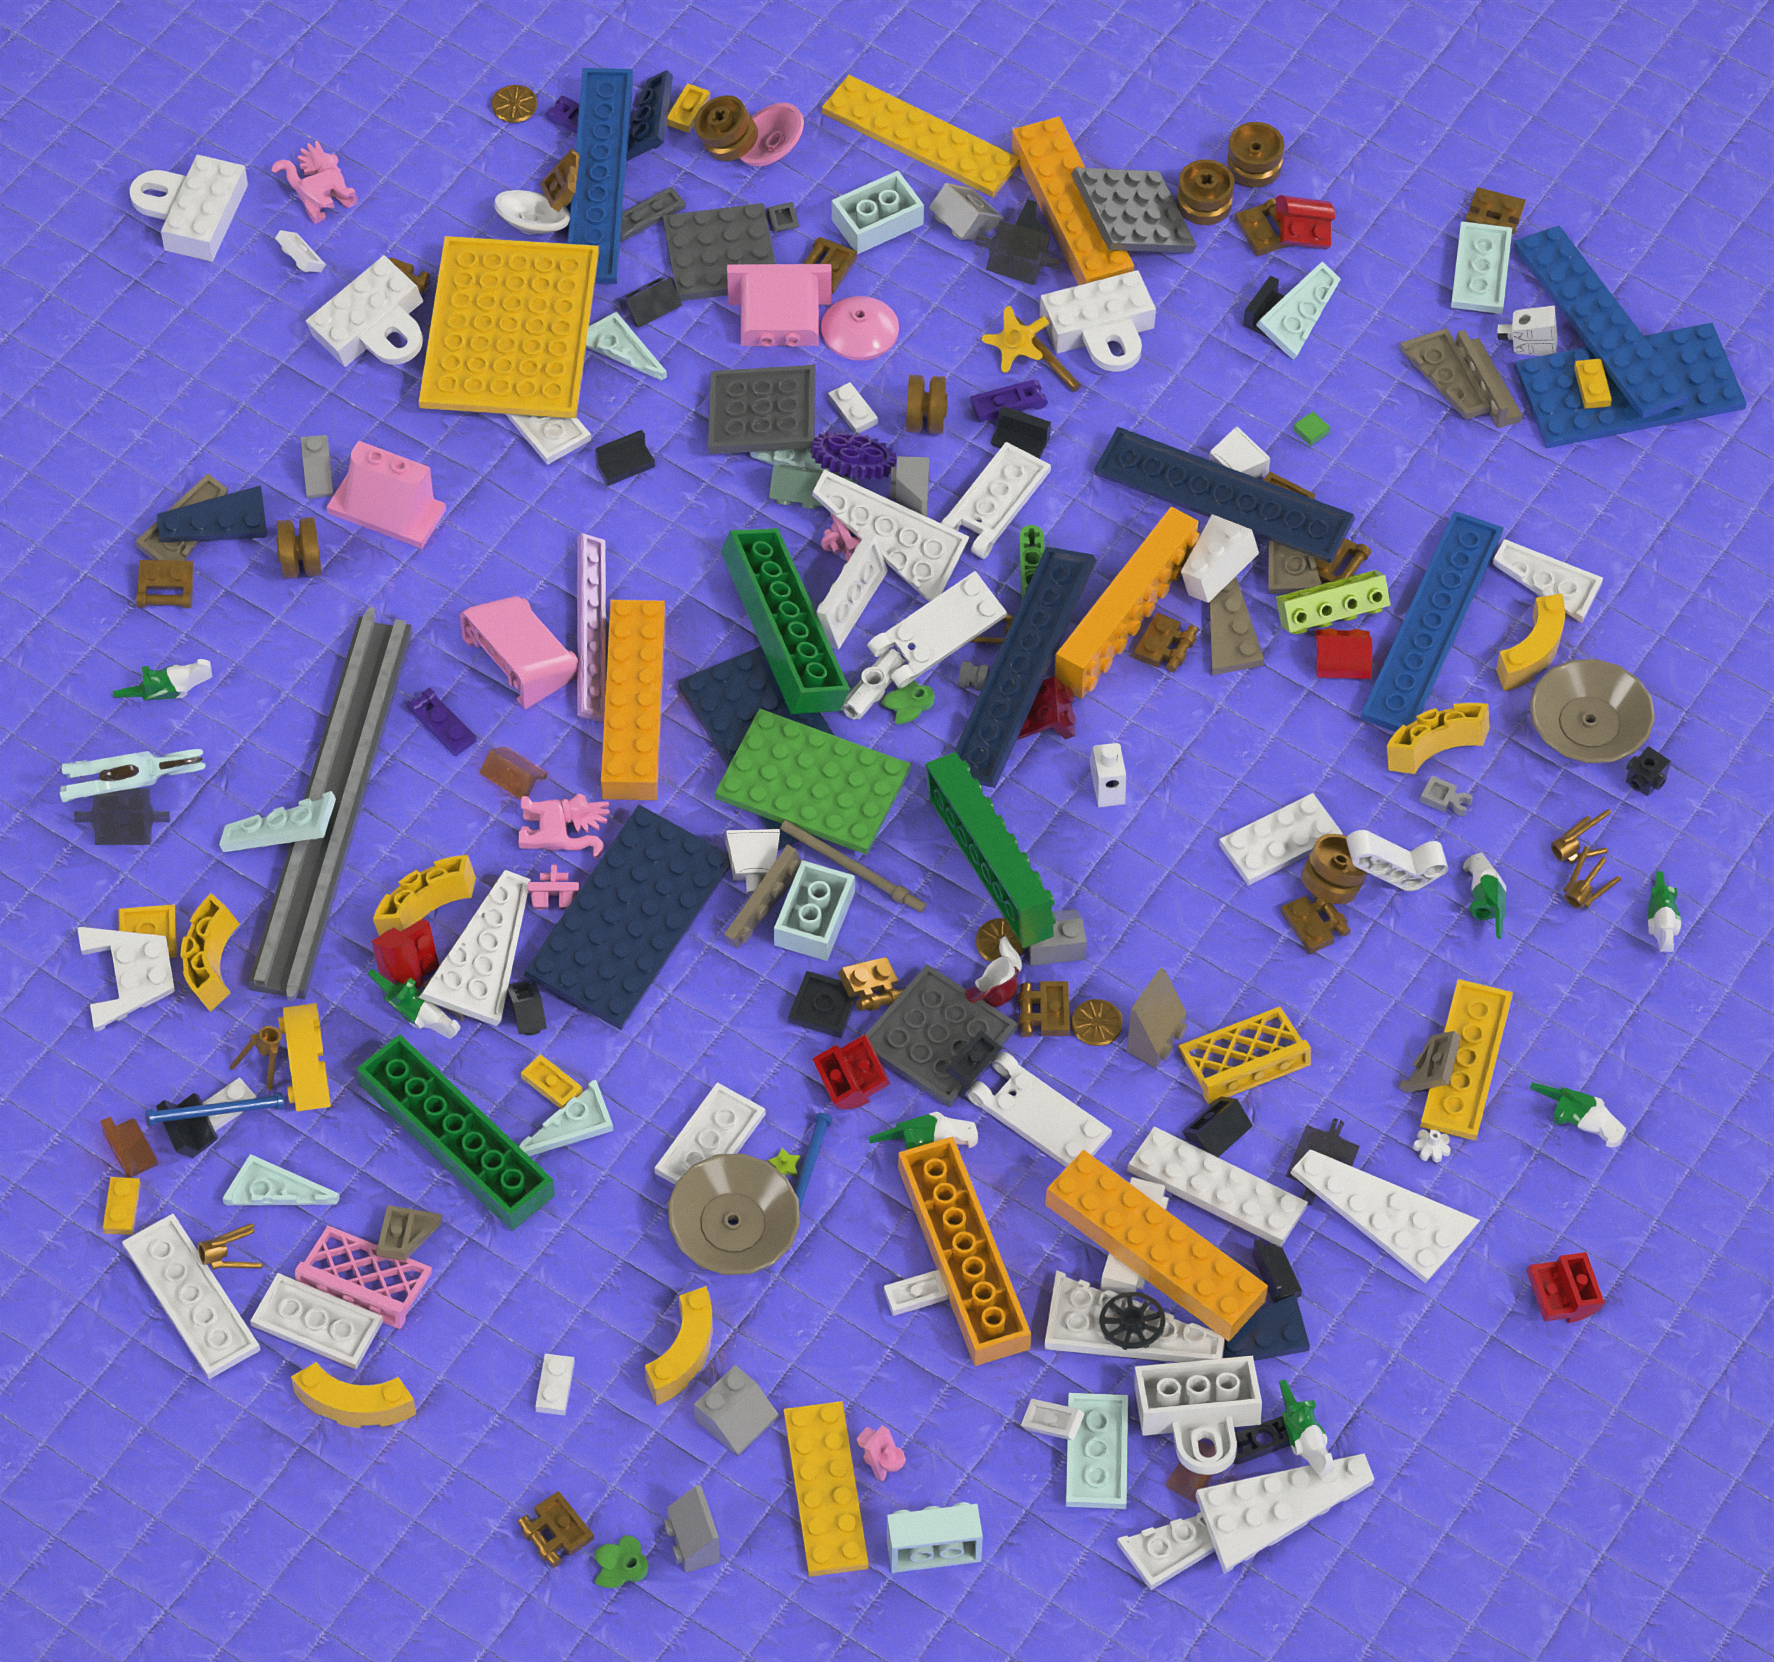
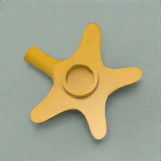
M1007 306L1004 309L1003 331L994 335L985 334L982 336V341L1001 350V369L1004 373H1007L1016 357L1024 355L1034 360H1041L1043 358L1041 351L1033 345L1032 339L1037 332L1049 324V321L1043 315L1030 325H1021L1017 321L1012 307Z

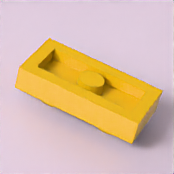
M687 83L669 112L666 125L689 133L694 126L697 112L709 101L710 91Z
M1601 359L1575 361L1574 369L1584 408L1611 406L1612 399Z
M541 1054L521 1072V1078L560 1109H563L573 1097L577 1098L583 1093L581 1085Z
M110 1177L103 1223L104 1234L133 1235L141 1185L139 1178Z

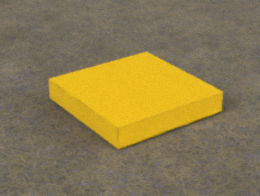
M175 904L118 909L119 931L165 936L169 957H177Z

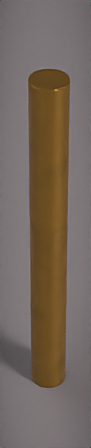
M1016 316L1017 321L1021 325H1025V323L1018 316ZM1035 335L1032 343L1041 351L1045 362L1073 392L1077 391L1081 384Z

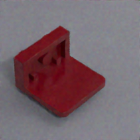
M1055 676L1043 680L1017 740L1049 728H1053L1065 740L1074 737L1076 718L1072 709L1074 695L1070 687H1066Z

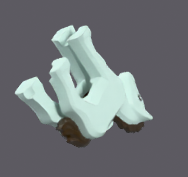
M192 749L165 754L163 757L155 756L149 751L92 761L83 760L75 761V763L62 764V773L66 774L67 778L99 773L100 780L61 786L62 802H68L79 797L88 798L97 794L154 785L158 778L165 774L176 775L202 770L205 768V763L201 762L202 757H200L203 751L201 749Z

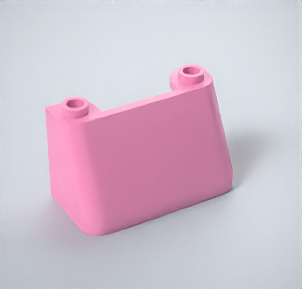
M512 596L472 606L460 613L463 640L470 647L475 645L476 648H479L481 646L508 676L509 685L511 687L515 686L520 691L521 696L517 697V701L525 710L577 678V664L579 661L576 655L564 648L531 611L530 604L525 598Z

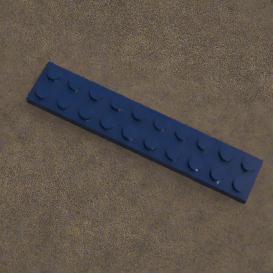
M1121 427L1116 428L1094 469L1097 476L1209 518L1213 514L1251 529L1254 535L1331 564L1355 520L1354 514Z
M1046 547L954 750L962 761L965 760L968 763L973 779L977 778L982 786L996 788L1097 561L1093 554Z

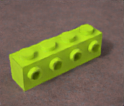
M1378 570L1276 597L1281 627L1291 634L1305 633L1307 628L1313 626L1319 628L1332 625V621L1339 619L1343 621L1353 620L1358 617L1357 614L1365 612L1368 614L1379 613L1383 610V607L1391 606L1385 574Z

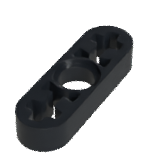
M1283 1416L1235 1433L1237 1446L1239 1448L1243 1447L1241 1454H1238L1236 1451L1233 1464H1242L1290 1446L1291 1443L1288 1433L1285 1431L1286 1426ZM1282 1432L1281 1439L1279 1440L1278 1433ZM1259 1433H1268L1272 1436L1273 1441L1269 1445H1262L1257 1441L1256 1436Z

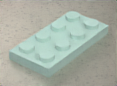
M1461 221L1451 308L1503 313L1512 228Z
M1069 1393L1068 1407L1081 1410L1084 1416L1074 1441L1067 1440L1066 1507L1126 1509L1128 1395Z

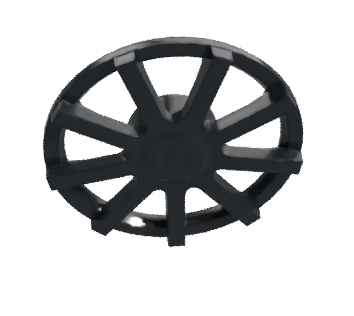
M1138 1292L1122 1293L1111 1298L1103 1306L1099 1316V1325L1104 1338L1114 1345L1122 1347L1123 1350L1148 1348L1150 1344L1163 1335L1166 1324L1165 1313L1161 1305L1154 1298ZM1127 1297L1128 1308L1124 1310L1114 1303L1121 1298ZM1132 1297L1146 1299L1140 1308L1133 1307ZM1151 1303L1158 1309V1312L1144 1316L1145 1310ZM1111 1308L1120 1315V1318L1105 1317L1107 1309ZM1160 1318L1159 1327L1145 1323ZM1105 1324H1120V1326L1108 1332ZM1141 1329L1153 1332L1154 1334L1146 1339ZM1126 1331L1124 1341L1115 1338L1116 1335ZM1132 1333L1137 1334L1140 1342H1130Z

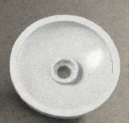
M511 190L502 192L495 198L494 207L499 216L512 227L525 234L556 232L565 228L570 221V212L566 207H563L559 212L555 211L550 207L546 196L539 193Z

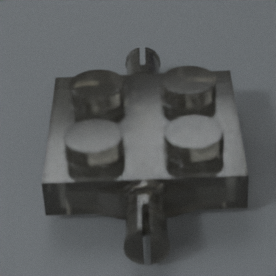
M1000 220L996 234L992 239L980 234L976 238L978 240H976L975 245L989 248L987 271L1031 285H1036L1039 272L1044 266L1058 271L1059 264H1061V260L1047 256V244L1050 235L1014 223Z
M132 788L93 795L91 811H75L74 813L75 823L91 822L95 831V845H151L154 822L170 823L171 819L170 811H153L150 788Z
M1333 1119L1329 1132L1306 1124L1286 1177L1300 1182L1291 1174V1171L1310 1149L1352 1167L1360 1146L1339 1136L1344 1126L1342 1120H1340L1337 1129H1335L1338 1119ZM1306 1187L1301 1199L1306 1201L1308 1195H1310L1307 1205L1311 1206L1316 1194Z

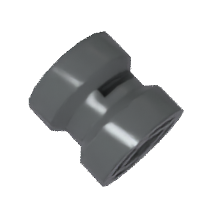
M963 660L959 672L958 687L968 688L971 685L977 691H981L989 675L990 665L981 664L973 666L971 662Z

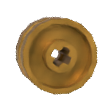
M723 95L713 98L699 109L694 119V129L704 143L709 154L718 161H731L742 157L751 150L758 138L757 125L742 100L735 96Z
M1247 122L1238 126L1229 138L1227 168L1231 170L1234 180L1248 187H1264L1273 183L1279 177L1282 170V157L1285 147L1283 136L1278 129L1263 122Z
M1208 159L1193 161L1183 168L1179 174L1177 207L1187 221L1197 225H1212L1227 218L1232 209L1234 177L1231 170L1220 162Z
M909 374L906 432L920 433L923 428V417H928L927 428L929 433L943 434L944 417H947L948 402L946 376H932L929 392H925V379L923 375Z
M315 517L300 519V535H295L294 523L291 519L277 520L278 538H276L283 578H297L299 575V561L303 560L304 572L308 577L321 575Z
M1325 834L1317 839L1301 871V878L1305 887L1314 896L1329 903L1348 904L1355 900L1368 872L1353 865L1346 841L1347 836L1340 834Z

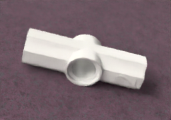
M894 649L888 650L878 658L872 667H868L862 672L861 680L848 694L841 708L847 717L852 720H860L874 702L880 701L884 697L885 689L893 681L891 675L905 665V659Z

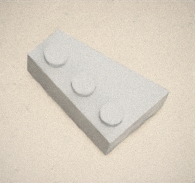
M1213 514L1211 515L1181 570L1189 596L1209 603L1259 554L1251 529Z

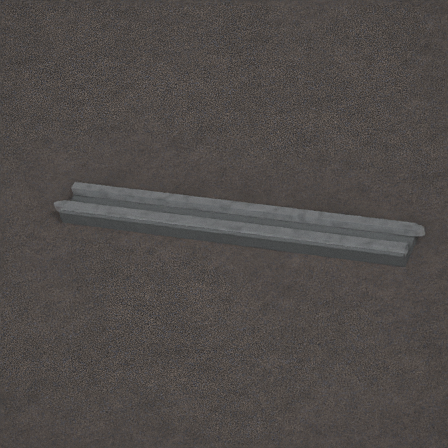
M369 607L363 617L359 616L304 797V800L310 798L313 802L322 799V794L330 791L333 792L336 800L323 838L290 843L249 979L250 990L287 996L289 1001H293L296 998L306 999L413 635L412 625L406 624L404 620L395 619L394 625L375 623V610L373 607Z

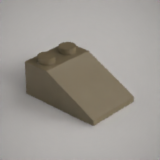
M1161 967L1131 1008L1127 1043L1128 1053L1155 1068L1162 1059L1164 1061L1168 1059L1173 1049L1172 1044L1176 1039L1180 1040L1184 1036L1188 1027L1185 1024L1187 1012L1166 970Z

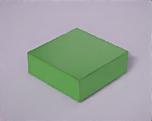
M1313 411L1295 423L1293 430L1312 446L1328 435L1331 427Z

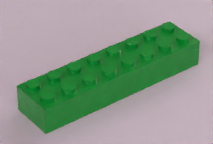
M779 529L730 530L721 554L790 713L840 711L850 688Z
M956 752L927 762L926 772L929 801L1021 946L1026 948L1054 937L1053 924H1056V919L1052 911V906L1055 905L1053 895L1049 889L1045 890L1042 886V879L1038 871L1031 869L1027 854L1020 852L1014 834H1009L1006 830L1003 817L1001 815L997 816L992 800L990 797L984 796L979 780L977 778L973 779L968 763L965 760L962 761Z
M401 1034L397 1035L356 1068L359 1085L511 1231L516 1229L555 1196L554 1180Z

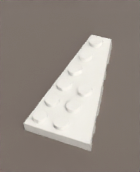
M826 470L823 471L812 494L817 501L861 541L865 534L875 535L884 561L927 601L930 602L943 593L969 540V536Z
M507 870L500 875L419 996L420 999L495 1026L501 1022L528 894V882L531 879Z
M1311 1149L1291 1171L1295 1178L1425 1284L1480 1222L1479 1219Z
M1056 1270L1045 1338V1350L1170 1362H1190L1223 1358L1225 1339L1222 1336L1194 1323L1186 1324L1174 1319V1315L1164 1312L1166 1324L1162 1336L1150 1344L1148 1348L1123 1350L1122 1347L1116 1346L1104 1338L1099 1325V1316L1103 1306L1111 1298L1119 1294L1109 1290L1103 1292L1090 1287V1283L1081 1279L1079 1282L1067 1278L1065 1273ZM1127 1297L1114 1302L1122 1310L1128 1308ZM1132 1300L1133 1307L1140 1308L1143 1304ZM1148 1306V1308L1144 1312V1316L1154 1314L1156 1312L1150 1310ZM1108 1308L1105 1317L1120 1318V1315L1111 1308ZM1160 1318L1145 1323L1159 1327ZM1105 1324L1108 1332H1111L1118 1328L1120 1324ZM1141 1329L1146 1339L1154 1334L1153 1332ZM1126 1331L1116 1335L1115 1338L1124 1341ZM1132 1333L1130 1342H1140L1136 1333Z
M1365 1453L1333 1460L1334 1469L1332 1472L1319 1476L1312 1466L1309 1465L1198 1489L1195 1496L1223 1573L1226 1574L1235 1565L1244 1560H1249L1260 1550L1267 1546H1272L1307 1525L1308 1521L1318 1515L1322 1516L1327 1513L1331 1507L1341 1501L1345 1502L1370 1487L1374 1482V1477Z

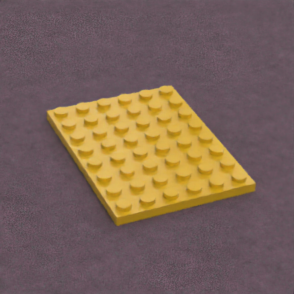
M445 236L420 390L419 408L577 418L599 246Z

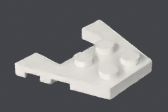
M86 927L77 928L82 955L107 950L112 951L119 999L90 1004L95 1032L101 1031L105 1028V1025L115 1020L120 1021L124 1019L128 1013L140 1007L145 1008L175 992L165 936Z

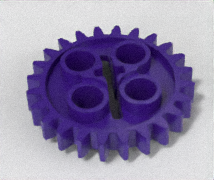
M835 430L834 434L827 431L825 435L819 434V437L814 438L811 448V458L815 459V463L821 464V468H830L829 472H838L839 476L845 475L849 479L858 477L861 481H863V478H867L870 481H873L874 477L882 480V477L888 478L892 467L896 466L897 461L896 453L892 452V448L886 447V443H878V439L871 440L869 435L861 436L858 432L852 435L848 431H845L844 434Z

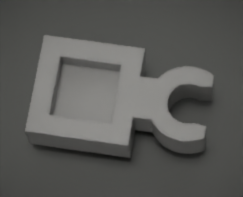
M1431 776L1421 794L1420 802L1442 812H1445L1450 807L1455 814L1465 816L1467 808L1461 806L1460 803L1471 805L1473 797L1467 793L1457 794L1456 785Z

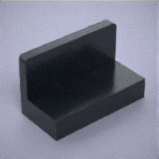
M1270 275L1245 309L1243 326L1267 338L1269 337L1256 324L1285 297L1278 293L1279 279Z
M659 277L617 299L621 308L629 309L637 327H641L682 305L670 277Z
M1002 406L998 413V426L991 439V445L1002 448L1007 442L1040 459L1050 439L1051 422Z
M643 430L636 431L595 449L596 468L607 486L655 467V460L646 447Z
M982 1030L975 1035L946 1069L947 1073L963 1085L958 1093L961 1099L974 1082L978 1081L992 1065V1062L1003 1048Z
M193 1093L178 1105L163 1100L156 1108L157 1111L199 1106L203 1105L199 1095ZM208 1116L163 1122L175 1151L190 1158L197 1156L218 1139Z
M1221 1096L1182 1132L1188 1141L1201 1143L1205 1152L1218 1158L1252 1127V1123L1238 1099Z
M1261 1239L1255 1240L1252 1257L1264 1283L1268 1285L1267 1290L1273 1303L1295 1294L1296 1297L1301 1296L1302 1289L1283 1247L1275 1244L1264 1247Z

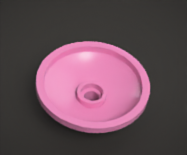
M776 103L754 114L752 118L758 127V138L751 150L740 157V159L749 166H766L779 161L791 152L798 143L804 127L803 115L799 109L790 103Z
M852 296L834 303L826 311L821 323V333L825 344L835 354L846 359L863 361L877 358L893 347L898 338L899 323L894 311L884 302L867 296Z

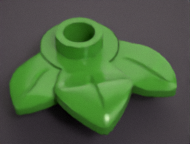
M912 681L901 689L896 685L897 690L886 694L881 701L882 707L897 710L895 721L899 725L913 721L919 717L921 711L930 709L934 703L935 694L931 687L920 686L916 681Z
M623 1535L618 1545L604 1544L594 1552L595 1559L603 1567L595 1579V1584L600 1587L618 1588L627 1580L638 1582L647 1575L648 1560L641 1553L640 1542L632 1536Z

